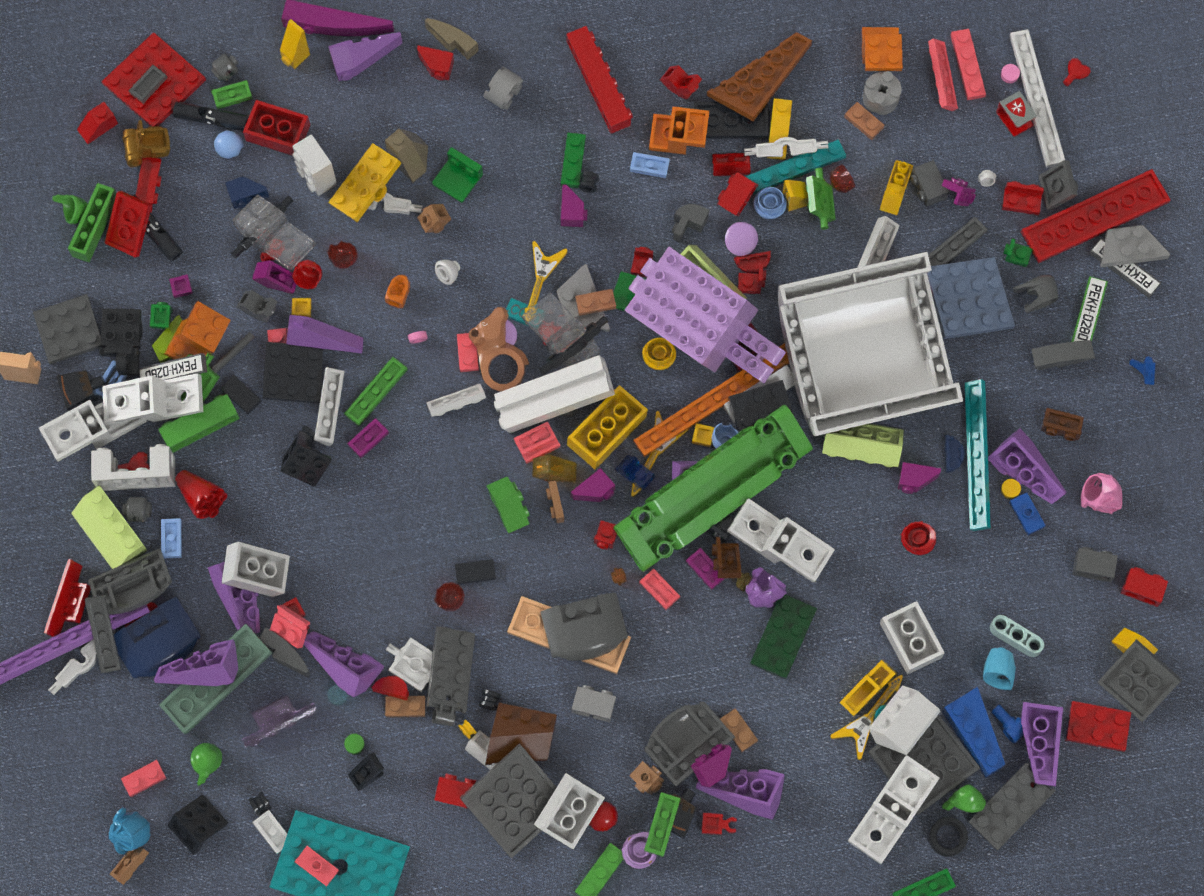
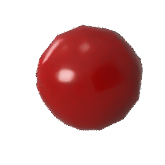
M304 260L296 265L292 278L294 283L300 288L314 289L320 282L323 272L320 265L316 262Z
M603 801L589 826L596 831L602 832L611 829L618 821L619 814L616 807L610 802Z

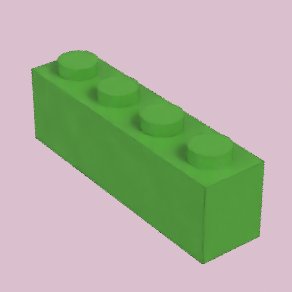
M97 183L68 247L72 257L90 262L112 214L116 197V190L114 188Z
M219 395L212 402L203 404V412L182 416L173 422L168 421L158 430L166 445L174 453L240 418L228 395Z

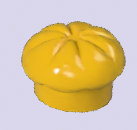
M654 338L645 344L642 351L643 360L654 370H665L674 363L676 349L665 338Z

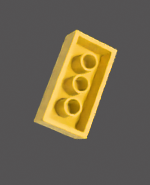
M620 385L614 390L615 395L606 398L568 436L567 446L595 470L647 417L648 409Z

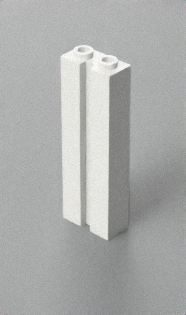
M598 355L494 394L496 400L494 401V406L497 412L500 411L501 418H499L501 428L509 433H513L613 396L615 392L605 359Z

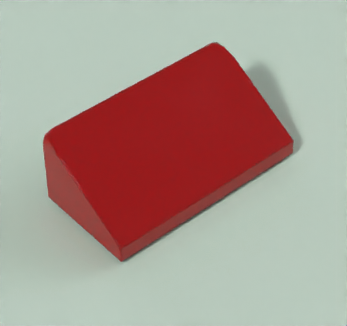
M745 153L712 154L714 176H730L737 172L742 175L750 174V156H745Z

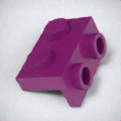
M953 177L951 180L944 179L941 186L957 193L953 204L969 206L973 203L976 189L968 186L967 181Z

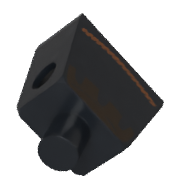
M87 370L57 375L63 400L68 411L88 400H91L92 403L98 400L96 389L106 385L102 375L92 378V375Z
M685 788L681 797L675 793L671 794L680 798L671 832L683 840L697 809L696 806L691 804L696 794L688 788Z

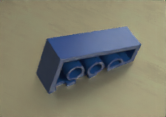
M976 687L945 706L942 713L968 753L979 765V770L986 779L1002 769L1005 762L979 689Z

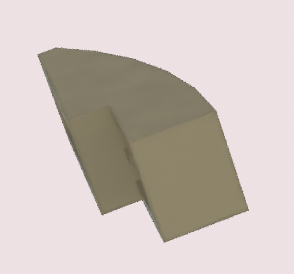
M425 19L426 29L449 52L456 48L469 60L479 51L478 43L460 29L439 20Z

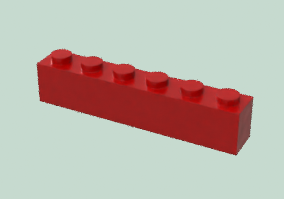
M587 26L567 33L566 42L609 132L612 134L631 126V118L633 116L631 110L624 105L625 98L622 92L619 93L617 90L616 79L614 77L611 78L609 74L610 67L602 59L603 53L599 46L596 47L594 43L596 40L593 32H589Z

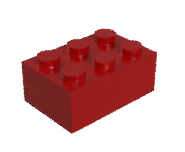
M256 100L243 134L247 142L292 155L294 153L293 145L306 138L310 121L307 115Z

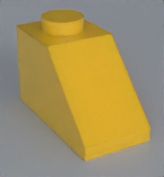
M785 180L782 193L787 201V211L807 206L808 193L805 182Z
M1125 627L1111 641L1123 653L1136 639L1153 654L1158 651L1145 637Z

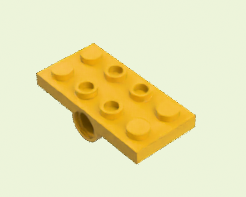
M372 143L328 203L355 222H358L373 201L379 202L385 197L387 192L385 185L401 165V162Z

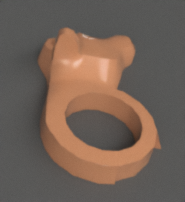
M504 307L495 308L487 318L469 331V338L478 350L483 380L490 388L499 392L518 386L525 376V365H529L523 351L505 341L506 321L509 315ZM500 355L512 356L518 365L516 378L507 384L495 382L490 375V364L495 357Z

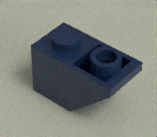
M243 176L225 182L234 209L245 208L248 204L263 202L266 198H269L266 186Z

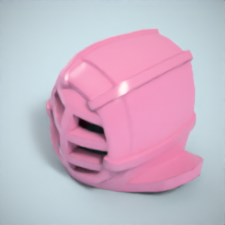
M1103 473L1093 474L1089 476L1083 486L1081 506L1083 508L1089 506L1094 511L1113 514V512L1122 508L1121 486L1112 475Z

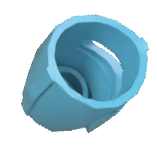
M1002 647L990 650L983 672V680L988 685L997 689L1012 690L1016 671L1013 653ZM1000 676H1006L1008 679H999V678H1000Z

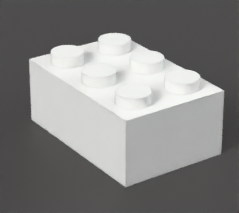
M312 134L293 145L294 153L292 155L296 160L294 162L297 166V171L301 178L305 177L306 184L311 192L315 191L320 196L337 185L332 163Z
M241 542L228 545L222 584L271 597L284 594L290 556Z
M917 601L881 619L880 624L907 675L943 657L944 651Z
M565 773L534 825L574 849L605 797Z

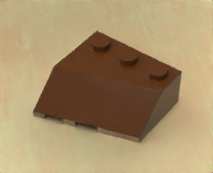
M499 703L490 736L485 766L500 762L519 744L534 761L548 760L556 728L557 715Z

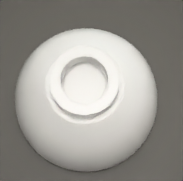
M440 260L436 262L435 272L441 282L451 285L457 279L458 271L460 270V265L457 261Z

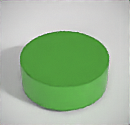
M351 734L345 739L344 745L350 754L355 755L363 751L365 742L360 735Z

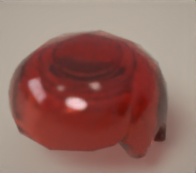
M841 164L831 170L830 183L836 191L847 193L855 188L854 180L844 165Z
M340 241L337 245L331 244L327 251L330 262L340 269L352 266L358 258L356 247L348 242Z
M453 582L444 583L436 590L434 601L444 611H456L464 602V590L459 584Z

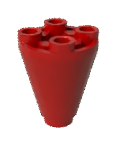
M187 470L179 472L175 478L179 490L196 518H214L218 515L220 506L228 496L220 486Z

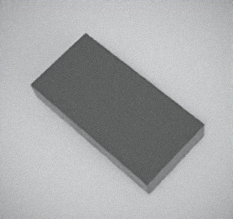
M152 65L129 89V94L144 104L168 77Z

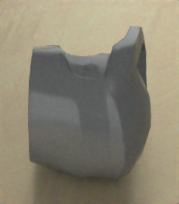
M1051 275L1037 276L1028 282L1013 287L1015 293L1026 292L1027 295L1034 294L1038 296L1030 305H1024L1026 313L1042 309L1058 300L1057 284L1054 276Z

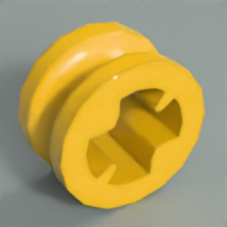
M466 719L463 725H458L459 729L468 739L471 738L472 734L475 735L477 733Z

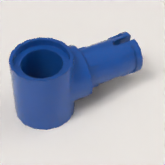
M1000 704L992 710L991 713L1003 724L1004 735L1012 743H1016L1024 736L1021 718L1011 717Z

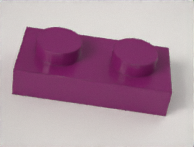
M375 418L347 444L362 458L386 437L389 431Z
M701 548L686 560V563L711 590L725 579L718 578L717 571L713 570V561Z

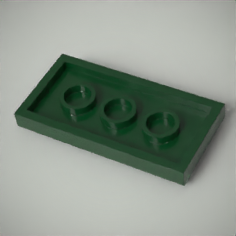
M788 595L778 599L750 664L786 680L817 608Z

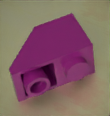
M718 744L707 755L703 754L695 759L696 762L691 767L701 786L710 788L726 776L732 751L729 745Z

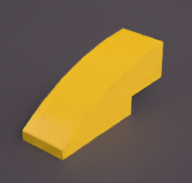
M881 660L840 703L855 716L891 681L897 672L884 660Z

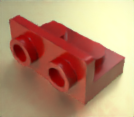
M1016 181L1007 182L1004 189L1002 210L1039 215L1044 188L1035 184L1023 185Z

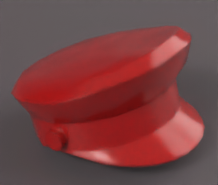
M923 521L913 522L902 531L901 542L903 547L910 553L925 555L931 552L936 544V532L932 526L923 523Z

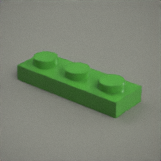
M660 793L644 852L661 857L664 856L680 798Z
M610 843L575 890V893L579 896H597L624 860L622 851Z

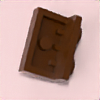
M1046 408L1041 431L1049 436H1062L1068 441L1079 440L1082 434L1081 429L1084 417Z
M716 537V544H712V556H716V559H713V570L717 571L718 578H741L739 543L721 544L720 537Z

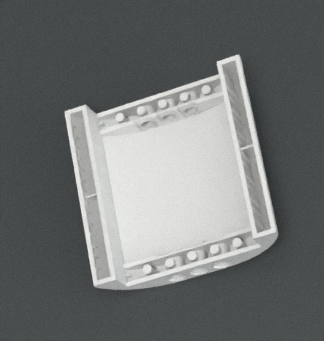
M927 252L784 284L778 287L779 315L789 364L802 412L814 436L963 402L959 383L953 384L927 273L932 271Z

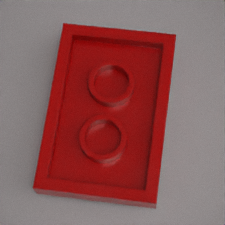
M118 191L105 244L135 258L139 257L152 205L123 191Z
M1072 701L1065 741L1125 752L1131 712Z

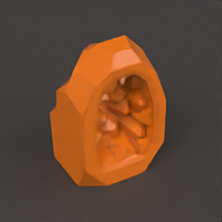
M398 275L391 280L385 295V302L396 308L404 307L410 289V281L407 276Z

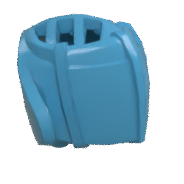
M122 807L115 814L108 835L110 841L114 844L115 850L119 854H125L126 851L135 850L148 842L150 838V823L138 812H126V808Z

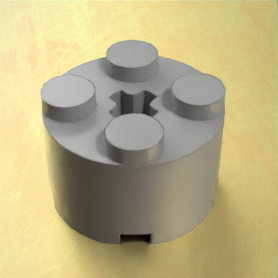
M502 66L488 85L490 86V91H485L483 97L501 109L508 110L512 104L513 95L517 96L522 89L523 80L520 76Z
M889 71L871 75L866 80L863 91L865 107L879 115H886L894 111L899 103L902 91L899 80Z

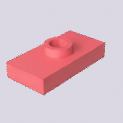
M654 568L639 581L665 610L680 598V595Z
M308 846L295 860L297 865L326 887L339 872L335 866Z

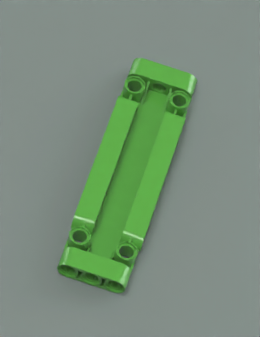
M782 405L767 417L758 419L754 426H749L740 431L646 499V504L634 508L629 516L613 526L637 566L644 572L661 558L670 557L674 549L678 550L689 544L711 528L712 525H715L743 505L748 498L751 499L781 477L783 470L793 468L796 461L812 451L813 447L790 409L786 405ZM765 424H768V430L764 432L763 427ZM787 455V461L783 463L782 459ZM644 512L645 518L639 521L640 514ZM664 544V550L659 552V547Z

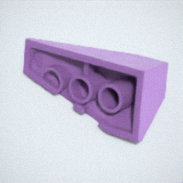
M225 562L208 567L213 585L237 630L248 624L255 633H259L258 593L222 584Z

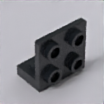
M299 431L282 458L280 472L315 487L331 463L332 458L308 447L307 442H305L306 434Z
M201 795L172 816L168 827L194 855L200 851L207 839L226 827L228 821L204 795Z

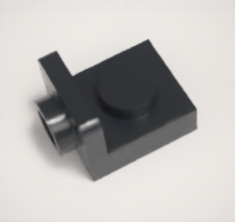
M727 515L718 523L712 525L710 528L711 537L716 540V537H720V541L726 543L732 536L727 530L734 520Z

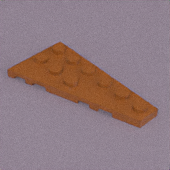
M796 32L782 41L772 51H767L760 59H755L737 71L728 80L720 82V85L716 88L708 90L707 96L754 121L810 48L812 40Z

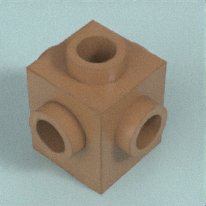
M430 204L417 217L425 233H439L451 220L444 204Z
M644 761L629 775L636 782L635 787L643 794L644 792L651 795L660 790L664 781L660 776L662 772L653 765L651 767Z

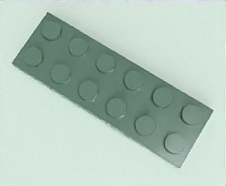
M248 624L241 627L229 639L235 641L238 672L233 683L220 686L181 684L159 704L184 734L192 730L273 653Z

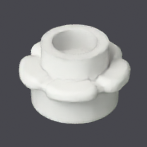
M984 170L979 174L978 181L984 187L991 186L995 183L996 174L993 171Z

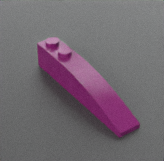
M286 0L281 17L283 27L287 28L288 21L292 19L307 34L368 36L394 32V24L391 20L292 0Z

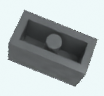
M934 160L913 168L910 179L912 184L917 186L919 199L921 202L924 201L926 207L947 199L949 191L941 186L943 178Z
M1090 547L1079 548L1075 554L1072 575L1111 583L1115 576L1118 556L1113 555L1110 551L1097 552L1093 551V548Z

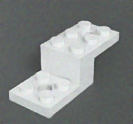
M192 374L169 380L147 376L103 386L104 423L113 424L137 418L158 422L203 412L201 375ZM186 391L187 396L185 400L182 401L181 395L183 394V392ZM124 397L125 402L120 406L119 401Z
M124 397L119 401L120 406L125 402ZM88 400L39 427V430L54 457L59 462L93 443L97 450L146 423L147 420L137 418L106 424L104 423L103 402L94 407L91 400ZM69 431L70 437L62 440L60 438L62 432Z
M749 498L745 501L727 530L731 535L774 564L782 561L811 582L816 581L835 550L788 517L780 520ZM751 520L758 523L756 531L751 530L749 527ZM805 550L811 551V560L804 558L803 553Z
M906 755L848 842L879 864H882L940 778ZM909 778L915 779L917 787L914 789L909 788L906 785V780ZM872 831L880 832L881 840L873 841L870 833Z

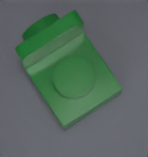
M1012 238L1010 244L1006 243L1003 252L1006 255L1005 262L1027 268L1032 249L1016 244V239Z
M166 302L151 304L150 328L170 329L171 313H173L171 305H168Z

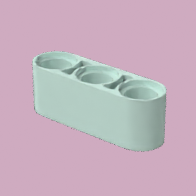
M1004 615L996 616L990 624V631L994 636L1029 657L1038 656L1044 648V642L1039 636ZM1001 622L1005 629L1000 630L996 628L995 623ZM1012 633H1019L1021 640L1014 639ZM1029 643H1036L1038 650H1032Z

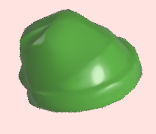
M59 194L52 197L53 201L63 204L64 217L68 224L75 225L81 220L88 205L84 199L74 195Z
M202 743L196 746L191 753L192 768L199 774L198 786L205 783L209 775L215 772L221 765L222 752L214 744Z
M968 784L955 791L948 801L942 805V808L949 811L956 807L965 812H980L984 809L986 800L978 789Z

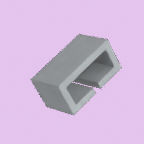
M586 685L577 687L572 713L586 717L593 715V719L610 723L616 696H613L612 692L606 690L601 692L594 691L593 687Z

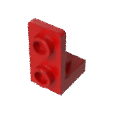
M759 263L758 274L739 273L738 289L742 293L760 294L761 288H765L766 270H763V264Z

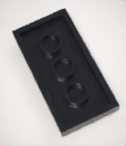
M694 102V109L709 111L706 139H768V103L756 119L752 121L719 102Z

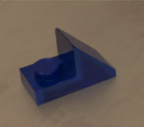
M627 455L615 468L618 473L641 490H644L656 477L653 472L640 464L636 456Z

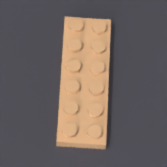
M521 596L507 633L550 649L540 612L551 607ZM628 636L626 640L623 639L616 649L605 655L582 661L617 674L631 637Z

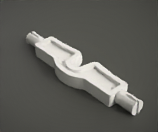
M784 137L776 140L774 143L756 144L755 148H744L745 156L757 155V158L782 157L783 147L788 145L791 155L797 156L806 153H816L817 149H828V145H826L828 141L816 142V139L796 140L791 137Z
M387 192L381 200L384 201L383 209L387 213L407 215L410 214V211L422 213L423 205H415L411 203V200L395 198ZM373 201L368 209L375 210L378 202Z
M94 639L80 651L86 658L84 663H80L73 658L55 677L57 681L48 689L53 695L62 686L67 688L79 675L88 672L95 665L97 652Z

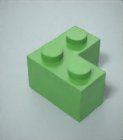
M508 477L486 485L492 502L497 508L508 533L529 525L527 517L530 514L526 505L522 506L521 501L524 498L515 482H511Z

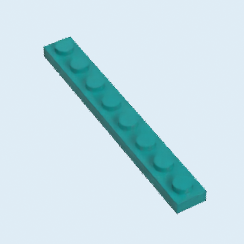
M982 379L965 383L970 530L972 531L991 528L985 381Z

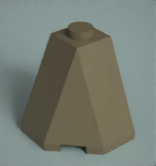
M399 128L385 139L387 153L401 162L398 168L412 183L427 172L428 145L416 133Z

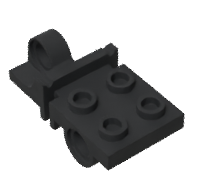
M102 309V348H99V354L101 356L116 357V369L119 375L139 374V355H141V352L138 349H141L140 339H142L143 335L141 309Z

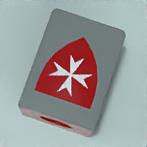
M1020 91L1000 101L996 110L997 115L1013 137L1033 127L1032 120L1037 117Z

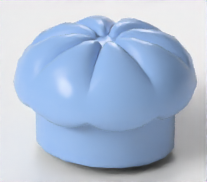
M767 187L755 195L753 205L757 214L762 218L776 219L786 210L787 201L779 189Z

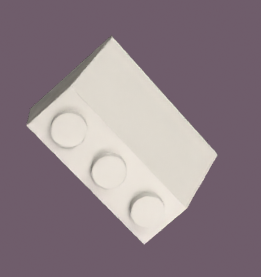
M902 685L868 729L876 744L907 755L941 711L919 691Z

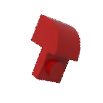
M679 65L670 66L660 79L671 92L684 99H688L699 88L698 84L702 80L698 74L688 75Z

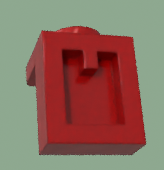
M647 247L635 248L631 268L632 275L647 278L640 271L649 258L653 260L654 251Z
M600 521L597 534L594 537V544H597L598 548L604 550L608 548L613 549L617 533L613 528L615 524Z

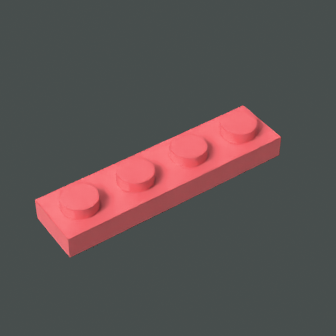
M970 30L951 32V39L967 100L984 98L986 92Z
M933 38L928 41L933 64L932 69L936 79L935 84L939 94V104L943 109L954 111L958 109L946 45L945 42Z

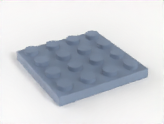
M995 257L931 266L932 271L928 272L927 276L943 339L1008 330L1015 327Z

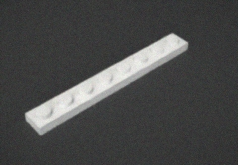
M1029 30L1010 33V40L1020 70L1027 101L1037 115L1033 122L1046 168L1053 167L1065 160Z

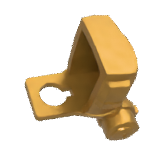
M139 120L137 129H126L123 131L125 159L130 168L140 166L142 158H161L168 156L170 153V139L167 128L153 126L143 128L142 120Z

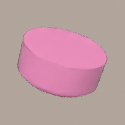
M1014 64L1005 65L1001 71V78L1006 83H1014L1020 76V70Z
M426 331L414 332L408 335L409 343L411 344L421 343L428 339Z

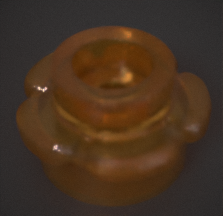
M615 567L614 572L611 573L614 584L618 583L621 586L622 583L627 582L626 574L622 567L618 569Z

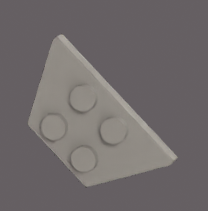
M1143 225L1108 229L1100 267L1164 260L1169 258L1170 253Z
M587 264L583 265L556 291L569 327L585 328L591 322L595 323L602 316H605L604 311L579 316L575 296L596 292ZM608 323L600 328L604 332L610 331Z

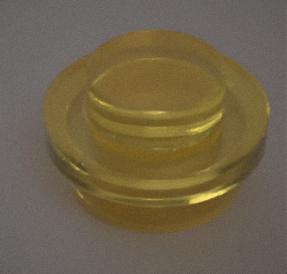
M741 573V578L737 579L736 587L740 588L743 592L746 591V585H749L752 581L750 573Z

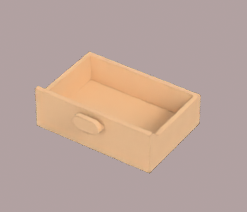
M0 352V374L4 380L38 384L41 363L36 361L31 352L26 355Z

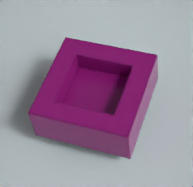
M188 274L169 279L174 299L193 294Z

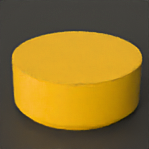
M1007 479L1001 486V493L1007 499L1016 498L1021 491V485L1015 479Z

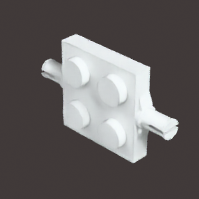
M412 638L401 649L390 643L386 651L395 655V660L389 668V672L422 692L430 680L433 652Z

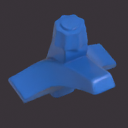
M1146 357L1144 363L1131 359L1129 364L1142 373L1144 383L1154 385L1155 363L1152 357Z

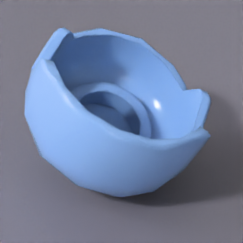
M226 130L221 132L214 141L215 151L222 158L236 157L244 147L242 138L234 131Z
M719 423L714 427L712 433L713 446L717 449L739 432L731 424L723 425Z

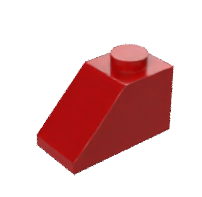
M418 45V57L431 77L437 80H449L454 64V54Z
M102 102L87 113L77 131L85 142L89 144L115 127L118 122L106 103Z

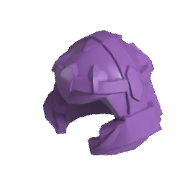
M761 567L752 571V581L749 585H746L749 603L754 607L770 608L776 600L782 598L787 592L784 583Z

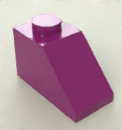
M563 185L561 226L583 227L584 221H587L588 210H584V202L567 185Z
M273 261L257 262L252 280L267 288L294 294L296 288L292 272Z
M903 462L898 489L907 494L918 492L939 477L941 468Z
M600 468L571 491V498L573 500L602 502L604 499L609 500L615 494V484Z

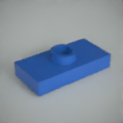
M1028 493L1010 500L1009 503L1027 535L1045 528L1046 525Z

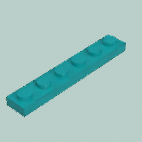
M839 139L826 144L828 149H817L816 153L798 155L746 176L758 184L753 195L764 188L775 187L784 183L785 180H792L812 172L816 168H822L846 158V153Z

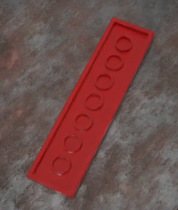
M1151 169L1023 228L1021 234L1032 249L1037 262L1041 263L1107 232L1108 229H1114L1169 203L1170 198L1155 172Z

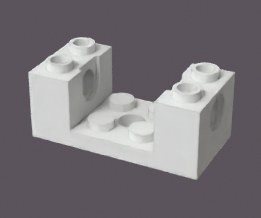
M157 444L155 447H150V470L147 468H137L135 471L118 469V460L116 457H113L111 450L108 448H98L97 451H91V480L96 487L100 485L103 491L176 487L175 456L170 447L165 444Z

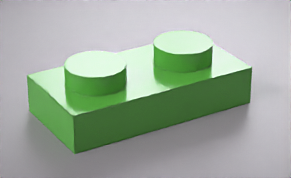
M247 80L211 90L217 109L253 99Z

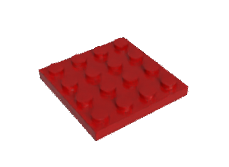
M153 32L101 82L149 126L158 127L173 113L175 102H184L206 81V78ZM154 65L165 73L168 78L142 104L129 94V89Z

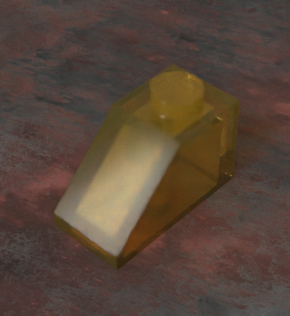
M550 454L533 458L532 477L544 481L575 482L577 463Z

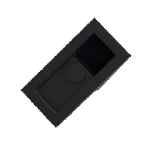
M373 752L368 754L348 776L357 790L360 791L383 776L385 768Z

